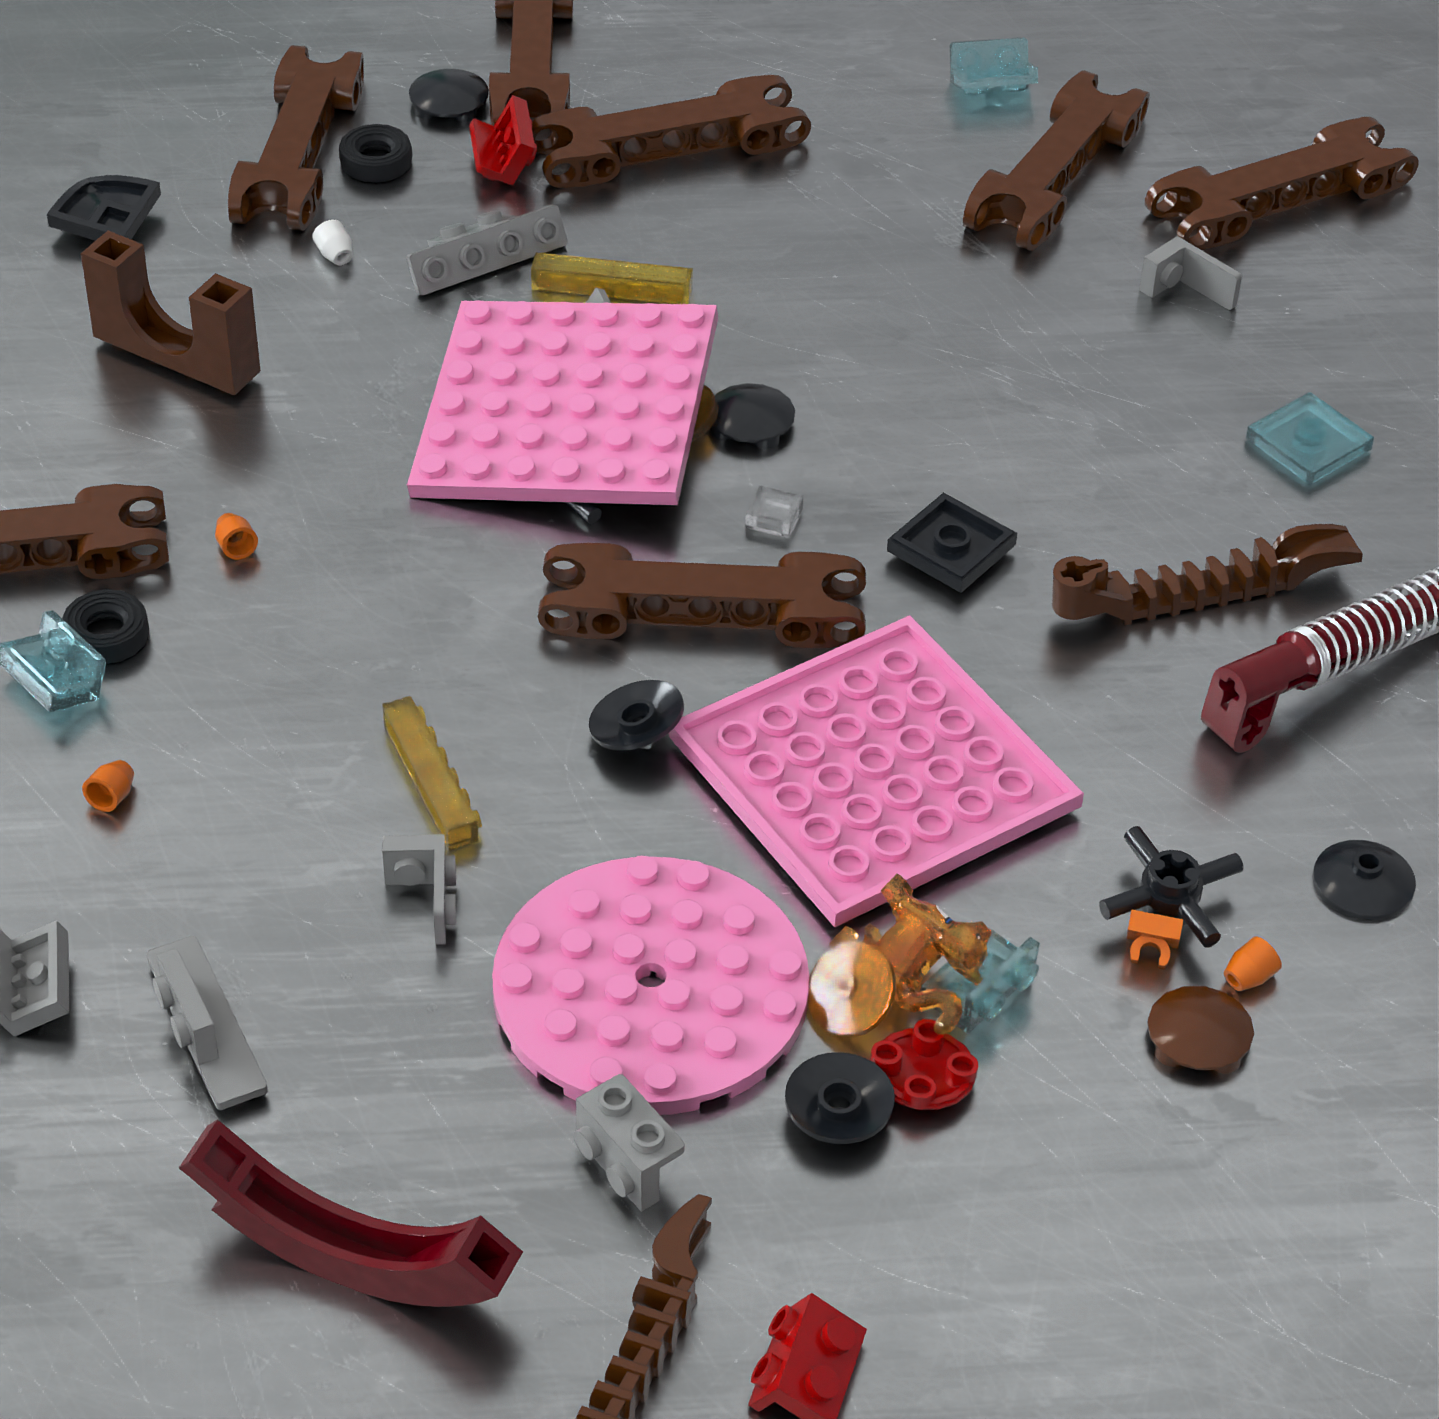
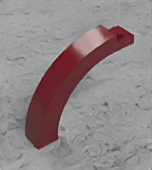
M218 1119L207 1125L179 1166L181 1171L217 1200L211 1209L214 1213L260 1246L311 1274L381 1299L433 1307L464 1306L481 1303L498 1297L523 1253L519 1247L481 1215L459 1224L424 1227L377 1219L339 1205L306 1188L277 1169Z

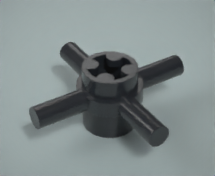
M1140 826L1130 828L1125 833L1124 840L1145 867L1142 873L1141 886L1101 900L1099 907L1103 917L1108 920L1131 912L1132 909L1142 908L1143 912L1183 919L1182 926L1187 924L1205 948L1214 946L1220 940L1221 934L1198 903L1201 900L1204 885L1243 871V862L1237 853H1233L1199 865L1197 860L1183 851L1166 850L1159 852Z

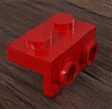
M512 95L494 126L477 119H473L469 125L476 171L491 181L499 180L510 185H514L525 166L531 165L537 151L527 101Z
M810 1293L791 1307L788 1305L783 1306L776 1313L769 1326L768 1334L772 1337L768 1351L759 1360L752 1373L751 1382L755 1384L748 1406L760 1412L776 1402L800 1419H837L867 1329L813 1293Z

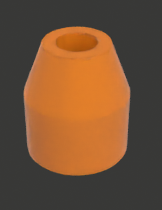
M226 513L218 518L215 538L224 554L234 560L250 556L258 545V537L250 523L245 518L233 513Z
M116 760L98 767L82 786L83 795L87 802L99 811H113L130 792L134 778L132 767L122 760Z
M1255 936L1234 952L1224 970V977L1232 988L1237 991H1244L1261 986L1281 970L1282 963L1275 949L1264 939Z

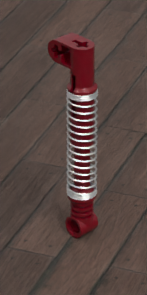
M1439 566L1422 575L1408 579L1401 584H1396L1390 589L1386 588L1380 593H1375L1369 596V598L1365 597L1359 602L1342 607L1336 612L1332 611L1326 616L1315 619V621H1309L1304 626L1290 629L1277 638L1276 644L1216 669L1201 712L1203 724L1235 752H1247L1257 745L1266 734L1280 694L1294 688L1296 690L1312 689L1366 663H1371L1409 644L1412 645L1430 635L1438 633L1439 626H1436L1437 622L1439 623ZM1424 580H1428L1427 587L1422 584ZM1413 584L1418 585L1417 591L1412 589ZM1403 589L1408 590L1406 596L1401 593ZM1392 593L1397 594L1396 600L1390 598ZM1433 620V624H1432V625L1427 623V622ZM1423 624L1422 630L1417 628L1418 626Z

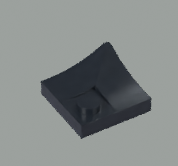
M104 175L83 179L70 187L47 213L48 227L95 241L108 230L132 240L161 195L160 182L122 175Z

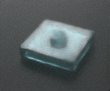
M1311 392L1249 425L1246 439L1309 485L1371 450L1374 441L1372 435Z

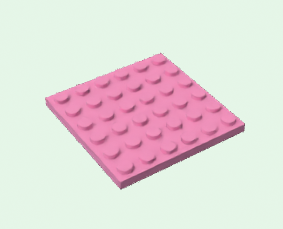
M461 301L408 479L407 487L410 498L678 505L718 322L717 305Z
M910 615L683 716L675 728L669 732V738L834 927L1082 807L1084 793Z

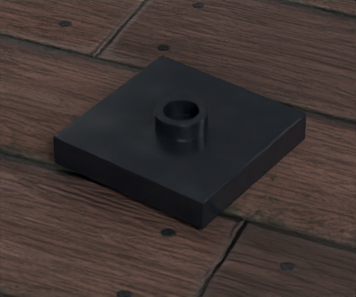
M943 492L888 539L887 551L961 593L1016 545L1017 532Z

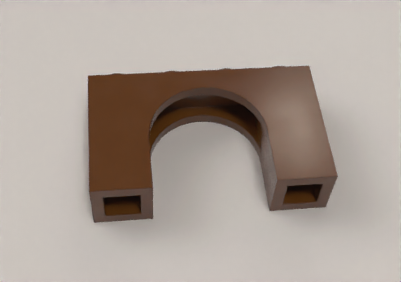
M108 230L81 253L93 337L232 395H236L261 371L251 287L215 273L189 296L193 329L191 330L174 321L160 307L153 296L148 281L144 244Z

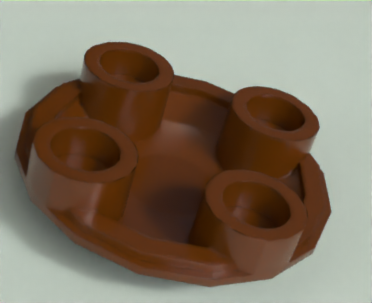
M1183 986L1165 993L1153 1004L1147 1021L1150 1038L1156 1046L1155 1055L1159 1062L1169 1067L1182 1065L1195 1070H1215L1222 1074L1235 1072L1240 1066L1241 1058L1250 1050L1254 1037L1251 1016L1242 1004L1225 992L1206 986Z

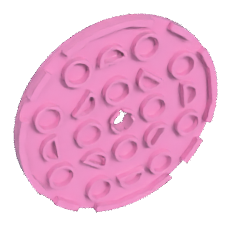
M637 856L610 860L574 871L545 887L520 909L506 928L498 945L492 973L493 1003L497 1022L502 1026L511 1042L512 1052L537 1078L540 1075L545 1076L553 1083L561 1086L565 1096L576 1100L579 1096L612 1077L622 1074L659 1115H672L699 1110L701 1102L712 1100L725 1094L733 1098L766 1077V1070L782 1054L786 1056L796 1042L805 1021L809 996V968L806 953L796 929L784 912L759 889L729 872L699 861L671 857ZM651 971L656 972V977L664 981L657 987H646L638 983L640 979L649 977Z

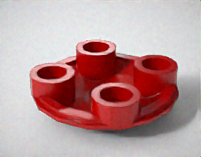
M932 1019L919 1020L913 1028L888 1035L885 1039L873 1045L870 1055V1061L879 1066L890 1079L894 1089V1102L914 1109L939 1110L957 1104L971 1092L977 1079L979 1067L977 1059L971 1055L964 1044L950 1034L945 1033V1028L940 1022Z

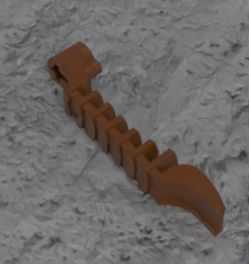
M1335 524L1303 525L1283 532L1277 537L1273 546L1262 537L1254 539L1252 561L1240 549L1235 548L1230 550L1229 566H1224L1215 556L1206 557L1205 570L1200 571L1191 561L1182 562L1181 575H1176L1165 564L1158 566V578L1156 580H1153L1141 568L1134 570V584L1130 585L1118 570L1108 572V562L1104 559L1090 561L1084 557L1071 556L1059 560L1053 568L1052 608L1057 615L1069 620H1079L1108 613L1120 618L1124 626L1132 624V620L1146 618L1148 621L1155 620L1156 615L1170 613L1172 616L1180 615L1181 610L1194 608L1197 612L1204 610L1206 605L1217 603L1222 607L1232 600L1242 599L1244 602H1247L1253 596L1263 594L1267 597L1275 596L1276 591L1294 590L1306 578L1323 569L1362 562L1363 553L1358 548L1346 526Z
M701 1194L696 1195L666 1222L656 1236L652 1245L653 1261L655 1263L652 1269V1279L641 1276L635 1287L632 1297L634 1310L629 1319L628 1330L619 1348V1357L613 1355L605 1373V1382L597 1380L589 1399V1408L581 1406L576 1419H634L638 1404L640 1402L645 1404L653 1378H660L664 1359L668 1352L674 1353L677 1346V1337L682 1328H688L691 1310L697 1303L695 1282L698 1278V1271L693 1265L692 1258L711 1228V1222L707 1221V1210L712 1204L711 1197Z

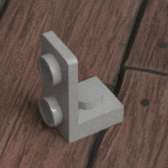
M1176 236L1144 257L1139 291L1153 298L1167 288L1175 286L1178 281H1181L1224 308L1231 310L1238 304L1242 275Z
M445 834L383 836L382 854L385 885L411 886L416 884H434L435 945L446 944V925H456V895L447 894V886H456V855H446Z

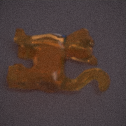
M896 874L881 889V892L892 907V913L897 922L883 936L875 926L869 923L864 928L865 935L861 944L857 943L858 934L856 931L845 926L829 943V946L835 955L855 973L876 980L887 994L892 995L899 1007L910 1012L928 1011L939 1007L942 1010V1014L933 1028L935 1033L940 1035L947 1034L958 1025L961 1018L962 1003L960 998L953 991L932 988L921 992H915V989H917L930 968L942 956L946 958L955 971L963 975L975 986L982 988L985 983L978 970L988 956L986 944L992 933L982 921L972 923L953 921L937 905L914 898L912 895L913 889L901 875Z

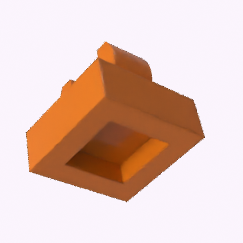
M1132 909L1127 931V939L1134 940L1130 948L1131 963L1138 964L1140 951L1146 946H1153L1160 953L1158 968L1165 969L1170 960V947L1178 949L1183 919Z

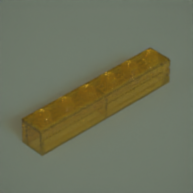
M537 252L531 267L532 290L591 296L595 288L605 290L608 298L666 304H689L692 293L693 268Z
M410 696L383 703L384 726L440 834H445V844L448 850L451 851L479 842L478 828L482 827L480 815L477 810H471L469 795L465 788L460 789L459 778L455 768L448 767L446 751L443 746H437L435 731L432 726L427 727L426 716L422 706H416Z

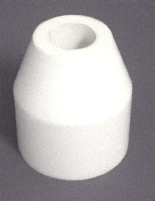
M328 220L315 229L313 240L323 257L338 266L345 265L353 258L352 239L342 222L339 220Z

